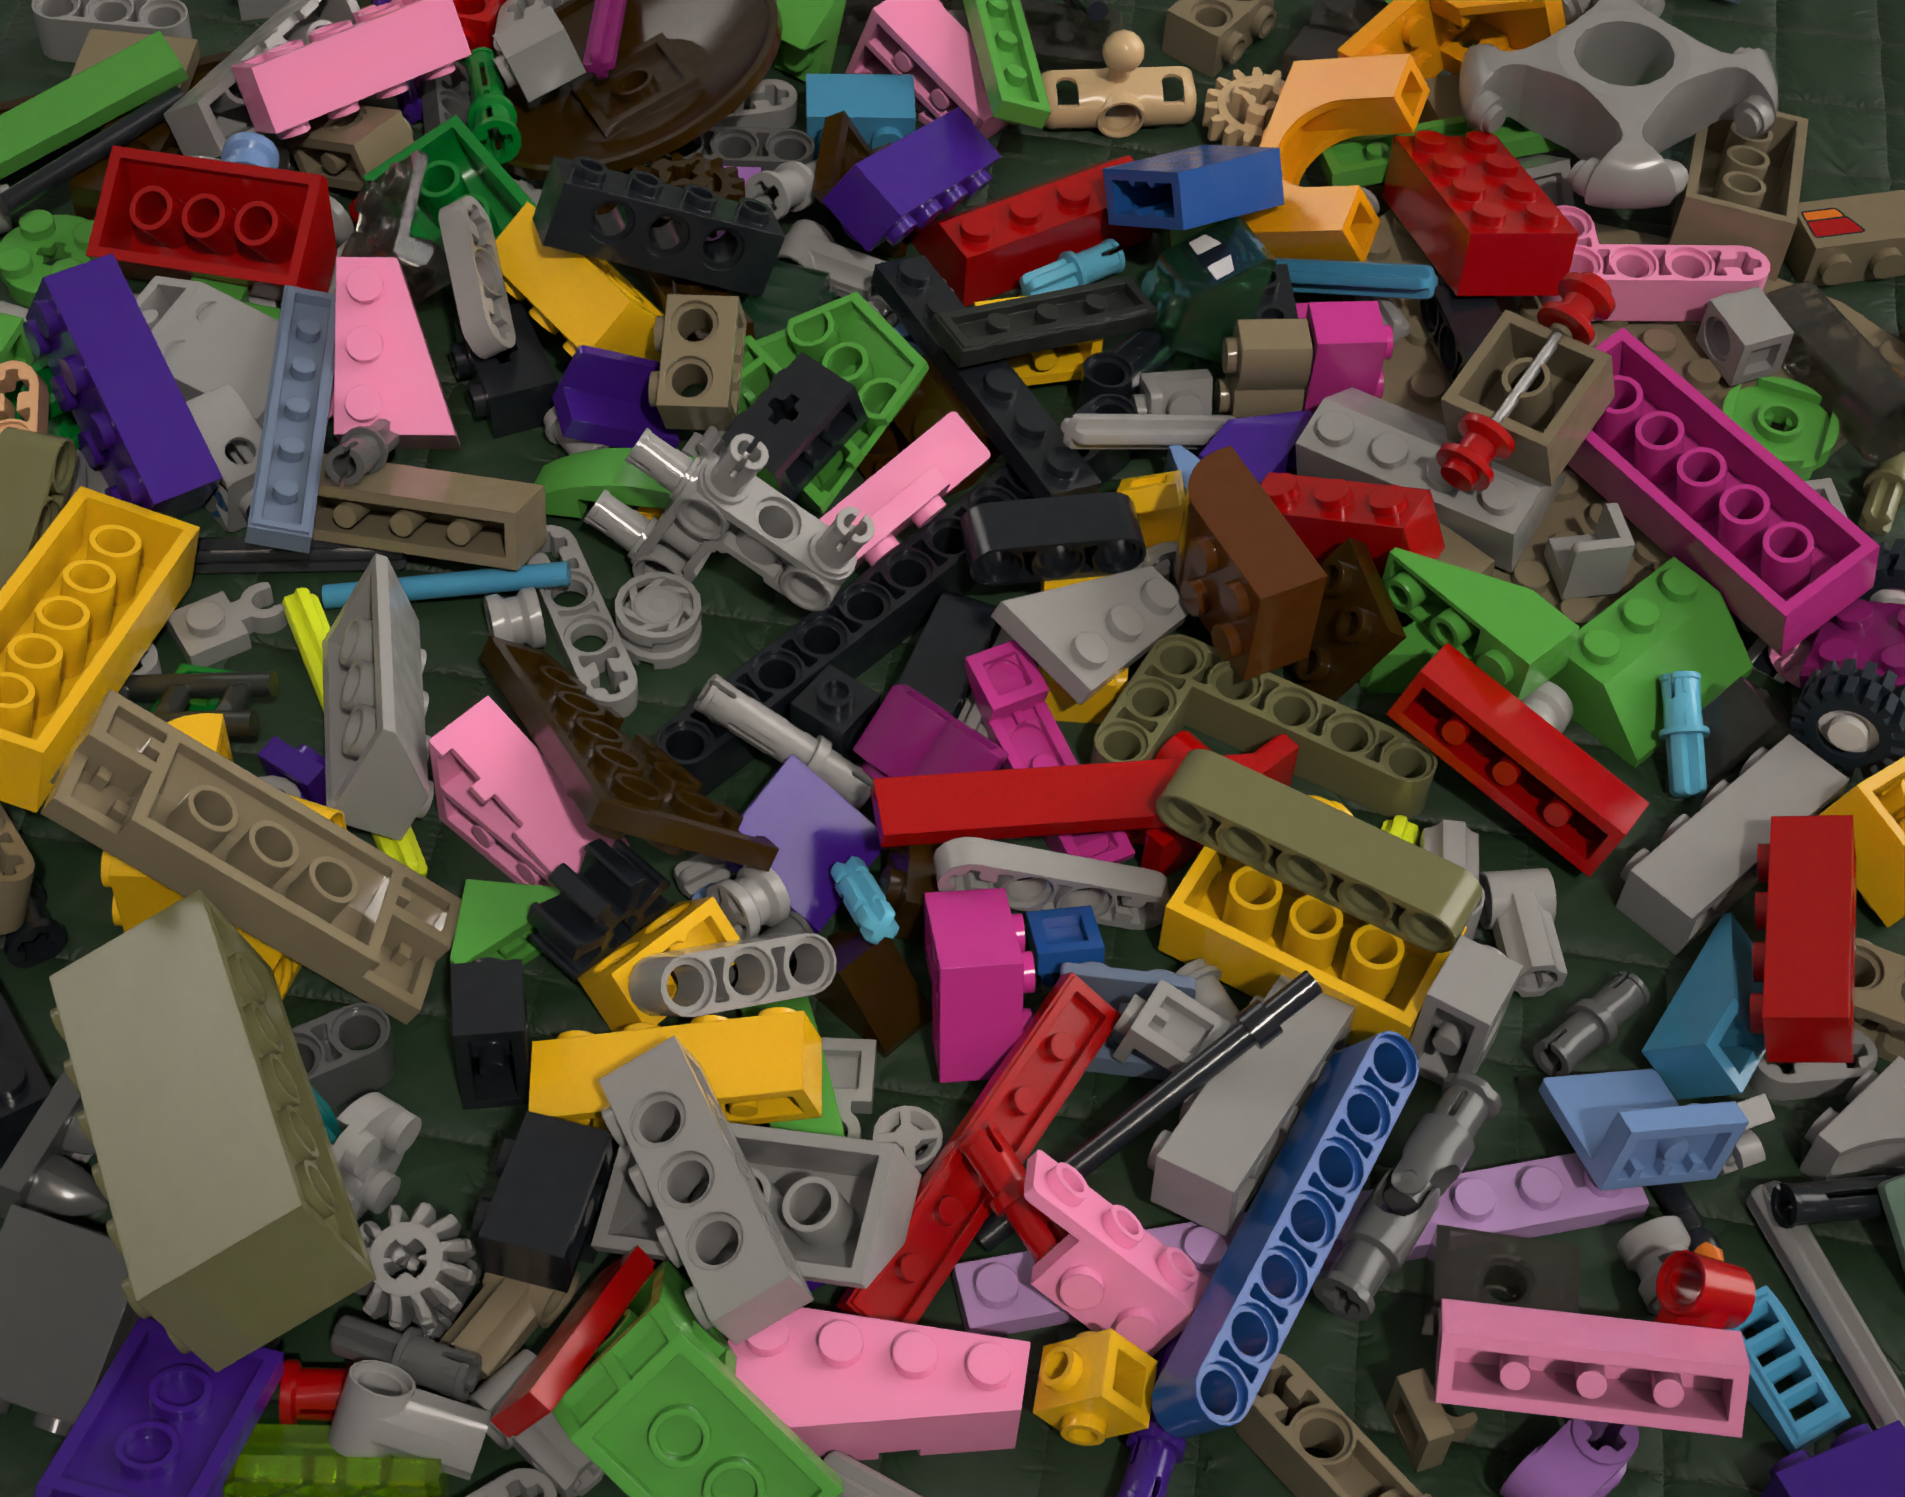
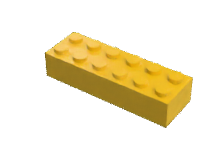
M80 486L0 590V801L37 813L54 784L50 783V780L103 697L110 689L117 693L120 691L191 586L200 527Z

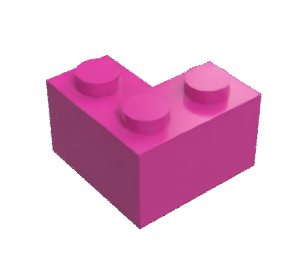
M1378 301L1295 303L1298 318L1308 320L1313 346L1311 372L1308 384L1304 389L1302 411L1309 410L1315 413L1323 398L1351 387L1382 399L1384 390L1382 365L1383 360H1390L1392 357L1393 331L1390 324L1383 325Z
M1005 888L924 893V951L932 985V1047L939 1082L990 1080L1032 1019L1031 1009L1023 1008V993H1034L1035 966L1032 952L1025 951V927L1022 913L1011 914Z

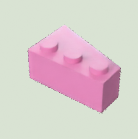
M885 0L872 9L845 73L913 75L915 109L921 112L919 113L918 121L925 125L957 107L961 109L986 139H989L1009 124L992 116L971 33L944 8L940 0Z

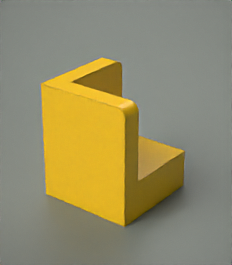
M1181 470L1122 479L1116 492L1128 495L1133 500L1146 549L1159 543L1178 541L1186 500Z

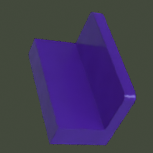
M586 345L579 346L552 396L563 437L616 448H633L646 428H649L653 434L676 449L680 442L677 430L666 429L657 407H651L649 403L648 386L651 371L660 370V362Z

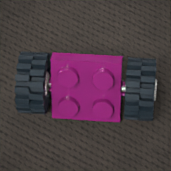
M1896 539L1892 549L1886 541L1877 543L1880 545L1874 587L1820 627L1799 675L1801 695L1791 719V729H1796L1793 737L1802 744L1807 743V748L1815 754L1822 756L1823 760L1831 766L1834 764L1843 766L1842 774L1853 777L1856 768H1860L1863 778L1871 777L1875 774L1877 767L1880 771L1901 759L1905 751V539Z

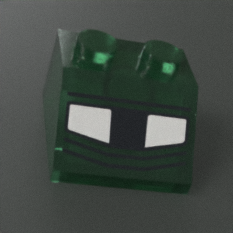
M1233 217L1223 220L1161 252L1154 270L1148 271L1145 275L1140 290L1159 311L1155 327L1172 350L1222 363L1223 339L1225 337H1232L1237 320L1253 319L1277 261L1242 218Z

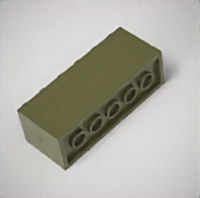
M200 889L49 976L56 1002V1007L50 1010V1016L56 1030L67 1043L70 1057L63 1061L64 1069L70 1082L80 1093L84 1109L77 1113L78 1122L86 1138L94 1146L98 1163L94 1164L91 1168L92 1175L100 1192L109 1201L113 1216L112 1219L106 1222L107 1232L114 1247L124 1258L128 1276L124 1277L121 1281L122 1289L128 1303L139 1317L148 1319L152 1316L165 1328L170 1340L182 1354L186 1355L192 1351L217 1373L376 1280L271 967Z

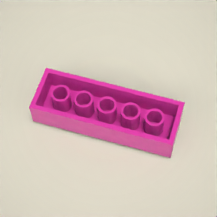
M1624 327L1595 347L1612 355L1615 397L1567 465L1609 503L1617 502L1622 514L1671 558L1674 556L1721 591L1728 609L1780 656L1784 655L1874 587L1880 549L1879 544Z

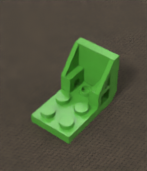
M667 1259L652 1272L552 1411L569 1440L629 1497H839L844 1492V1480L736 1376L737 1356L723 1334L715 1326L705 1330L700 1325L690 1309L684 1291L690 1288L691 1285Z

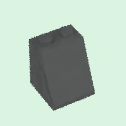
M11 1204L0 1231V1413L8 1414L12 1403L36 1412L32 1422L33 1426L67 1437L138 1321L139 1316L128 1303L121 1285L122 1279L128 1276L124 1258L114 1247L107 1232L66 1218L52 1216Z

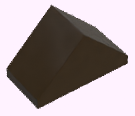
M839 930L827 939L833 947L837 958L836 973L832 983L824 991L813 996L862 1039L876 1040L877 1052L883 1058H886L932 1020V1009L891 938L884 937L879 944H871L864 939L859 931ZM797 964L791 968L792 976L796 972Z

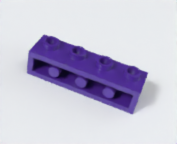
M957 107L856 163L824 197L822 202L841 222L845 233L852 240L860 243L867 252L885 241H888L894 247L907 237L915 227L920 231L940 213L943 215L948 214L965 197L970 200L980 193L993 179L987 171L1002 156L961 109Z

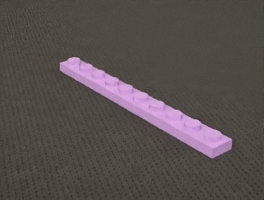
M1577 1153L1460 1173L1457 1180L1440 1196L1437 1210L1405 1261L1642 1218L1649 1206V1202L1643 1187L1600 1191ZM1374 1189L1360 1191L1320 1272L1330 1270L1343 1250L1341 1240L1344 1233ZM1384 1201L1381 1209L1392 1214L1391 1208ZM1242 1212L1227 1237L1194 1221L1147 1229L1146 1231L1167 1247L1174 1246L1182 1250L1193 1261L1197 1270L1211 1280L1247 1212ZM1029 1251L958 1263L953 1268L952 1280L965 1332L1001 1336L1077 1322L1078 1320L1031 1285L1032 1267L1035 1265V1260Z

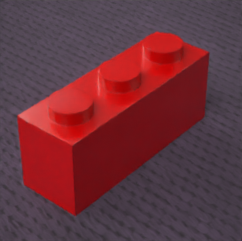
M1268 472L1260 483L1319 565L1348 538H1352L1366 543L1382 580L1389 552L1395 547L1436 560L1445 548L1430 489Z

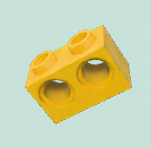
M713 896L677 902L577 979L612 1032L623 1031L626 1026L634 1023H652L657 1025L667 1016H649L640 1011L632 1002L629 993V977L634 966L642 958L651 954L738 940L740 938ZM673 971L667 980V991L671 999L675 997L678 990V980Z

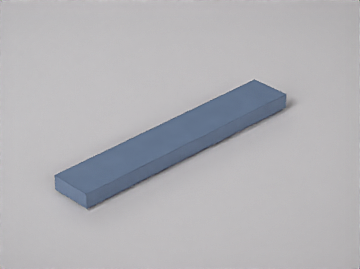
M284 285L245 543L309 554L335 368L336 294Z

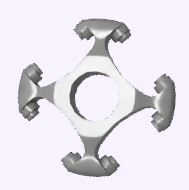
M1562 0L1565 22L1569 25L1543 41L1521 50L1502 51L1492 44L1470 46L1464 54L1459 75V96L1468 128L1494 133L1503 125L1506 117H1510L1530 131L1543 135L1544 138L1568 149L1581 159L1573 166L1567 178V182L1572 186V190L1583 197L1585 204L1588 206L1608 209H1650L1670 205L1673 198L1684 190L1689 181V174L1680 162L1663 159L1660 155L1662 151L1693 136L1696 132L1702 131L1710 124L1723 119L1734 120L1738 131L1746 137H1757L1760 134L1768 133L1775 124L1778 107L1777 83L1771 61L1764 49H1752L1749 47L1745 49L1740 47L1733 54H1729L1705 45L1659 18L1665 7L1664 0Z

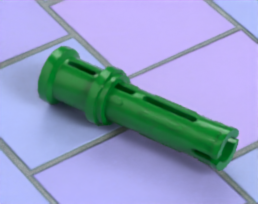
M478 47L472 50V55L467 56L465 60L473 101L467 111L468 126L498 163L504 164L511 161L521 148V134L516 126L517 113L513 103L505 97L502 77L493 60L498 57L497 53L490 48ZM485 67V72H480V68ZM500 140L502 148L497 150L495 141Z

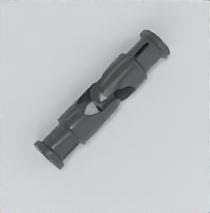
M1466 1071L1449 1073L1441 1086L1442 1097L1431 1113L1420 1116L1405 1139L1402 1150L1403 1157L1396 1168L1391 1167L1385 1173L1351 1222L1341 1240L1343 1250L1330 1270L1319 1272L1312 1286L1314 1295L1330 1312L1351 1322L1366 1321L1373 1313L1375 1308L1373 1297L1387 1276L1391 1277L1399 1272L1434 1212L1437 1210L1440 1196L1457 1180L1475 1149L1473 1139L1484 1122L1495 1119L1502 1107L1499 1094L1481 1077ZM1384 1201L1391 1208L1392 1214L1381 1209Z

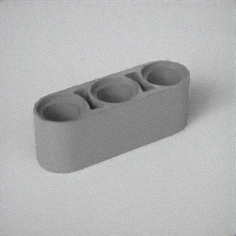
M32 0L31 8L41 50L45 56L56 61L76 63L90 28L141 34H153L160 30L163 36L193 39L188 9L179 0Z
M774 933L646 956L634 966L629 977V993L636 1007L649 1016L697 1017L815 995L824 991L832 983L836 973L837 958L831 944L826 938L818 934ZM792 951L797 959V969L794 976L791 975L789 969V958ZM733 961L738 969V980L734 988L729 981V968ZM672 971L676 974L678 980V990L673 999L669 997L667 991V980Z

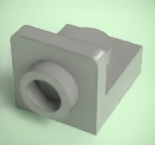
M1208 369L1139 373V394L1131 395L1130 400L1136 405L1138 414L1212 415L1213 377Z
M1161 979L1147 1001L1135 994L1113 1028L1122 1034L1124 1038L1112 1057L1124 1064L1132 1050L1136 1049L1174 1073L1223 1035L1232 1023Z

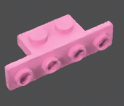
M952 411L819 520L830 526L834 522L836 515L843 508L850 506L861 510L851 523L856 526L867 514L874 523L875 531L873 537L856 553L857 563L855 569L865 561L872 567L900 545L895 537L911 523L914 522L920 529L935 518L947 506L942 498L985 464L990 458V451L959 414Z
M1037 1150L1027 1160L1024 1197L1030 1204L1069 1232V1234L1032 1267L1031 1285L1090 1330L1098 1332L1111 1328L1152 1357L1185 1329L1211 1280L1197 1270L1193 1261L1182 1250L1174 1246L1167 1247L1147 1232L1130 1210L1121 1205H1112L1091 1189L1083 1176L1074 1167L1064 1162L1057 1163L1042 1150Z

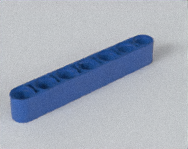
M1385 1031L1335 1052L1326 1064L1155 1383L1152 1393V1409L1159 1425L1173 1437L1187 1439L1229 1427L1241 1422L1248 1413L1417 1081L1419 1062L1416 1052L1409 1041L1399 1033Z

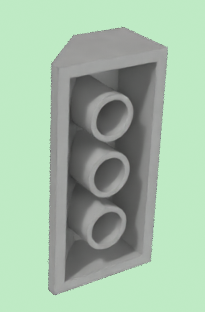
M1353 387L1323 398L1295 443L1297 475L1430 489L1438 521L1494 559V566L1510 573L1514 570L1565 482V474L1561 473L1552 487L1492 460L1489 466L1494 473V480L1486 490L1478 491L1472 489L1469 492L1458 490L1443 479L1440 474L1441 467L1436 459V454L1443 444L1455 443L1447 439L1445 425Z
M375 553L322 642L326 806L343 811L346 825L401 841L415 818L422 819L427 814L434 796V783L428 780L427 761L430 755L428 740L431 737L425 733V715L429 704V694L423 691L422 680L427 654L426 650L421 649L419 620L388 557Z
M680 1123L669 1127L663 1134L660 1143L672 1138L678 1131ZM729 1123L804 1280L867 1289L905 1244L921 1174L896 1143ZM629 1145L625 1148L619 1146L591 1247L596 1251L625 1255L638 1245L651 1259H667L671 1261L665 1253L656 1233V1229L665 1224L656 1204L649 1207L643 1201L630 1178L628 1169L636 1165L637 1162ZM705 1181L693 1189L688 1203L696 1201L705 1193L709 1181ZM738 1241L727 1244L720 1251L716 1265L726 1262L734 1255Z

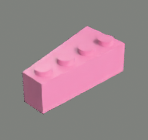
M804 1307L794 1311L738 1345H735L728 1339V1344L737 1356L736 1376L819 1457H826L833 1450H839L853 1459L861 1461L879 1459V1453L917 1450L919 1456L1015 1449L1031 1342Z

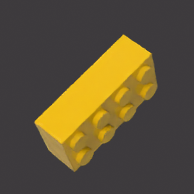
M1206 846L1203 847L1165 907L1158 947L1159 951L1186 964L1196 959H1205L1208 965H1215L1220 969V981L1252 997L1256 995L1266 997L1280 975L1293 980L1303 971L1307 970L1320 985L1324 994L1355 1007L1348 1040L1349 1045L1356 1044L1385 1031L1397 1032L1410 1043L1426 994L1451 952L1437 953L1422 949ZM1466 926L1463 932L1461 933V935L1465 936L1467 930Z

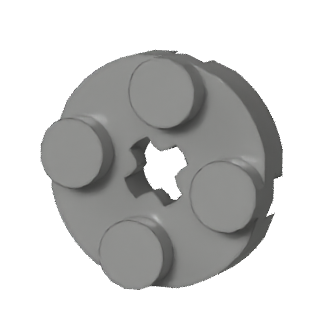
M371 1092L358 1098L340 1114L337 1120L348 1127L340 1134L334 1145L331 1144L356 1220L362 1217L368 1209L375 1214H380L391 1204L401 1184V1179L395 1175V1172L405 1151L416 1140L422 1125L419 1117L379 1092Z

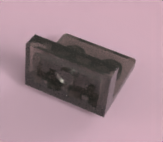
M419 150L414 151L399 163L393 162L385 173L374 181L368 180L363 185L355 203V211L360 213L356 231L350 235L342 252V257H397L405 275L414 305L452 283L446 254L441 251L439 245L425 238L408 236L428 161V155Z

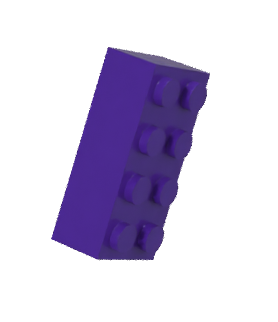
M111 253L43 277L25 317L27 321L23 323L24 333L33 353L37 357L45 356L54 375L50 379L54 397L64 412L72 411L81 430L77 435L81 452L92 468L99 466L108 485V488L105 489V494L175 519L199 511L223 477L114 254Z

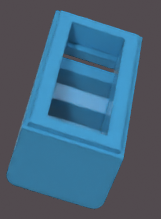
M1767 1285L1755 1290V1303L1751 1314L1744 1323L1734 1329L1727 1330L1741 1331L1742 1333L1752 1327L1757 1334L1748 1340L1743 1336L1750 1363L1747 1399L1788 1452L1792 1454L1843 1426L1849 1421L1851 1415L1778 1298ZM1771 1350L1777 1359L1762 1367L1757 1357ZM1791 1375L1797 1384L1778 1394L1773 1384ZM1810 1399L1817 1409L1795 1421L1789 1410Z

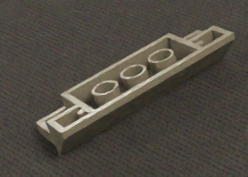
M110 689L50 780V783L54 784L40 814L184 897L200 889L232 925L367 1003L381 1008L386 1014L407 1025L422 1009L435 963L451 947L462 899Z

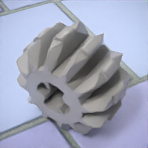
M421 1202L415 1209L411 1220H409V1217L400 1205H391L388 1212L390 1222L388 1228L383 1230L373 1221L364 1222L363 1231L373 1241L371 1247H366L376 1280L354 1293L356 1295H368L363 1310L372 1319L375 1320L388 1313L389 1325L394 1330L405 1331L410 1325L414 1313L425 1329L435 1328L437 1325V1315L434 1307L442 1303L453 1313L461 1311L463 1305L452 1292L453 1287H469L475 1284L476 1275L474 1272L460 1265L476 1254L475 1246L470 1239L457 1238L462 1225L452 1214L436 1221L435 1209L431 1204ZM409 1256L417 1261H421L425 1265L422 1273L416 1278L400 1268L404 1260Z

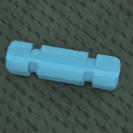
M851 856L845 864L836 862L830 872L836 882L835 889L839 896L843 898V903L854 922L860 927L859 930L864 939L871 944H879L884 937L893 939L899 930V926L894 919L895 911L890 903L886 901L884 893L873 875L869 873L865 862L859 857Z

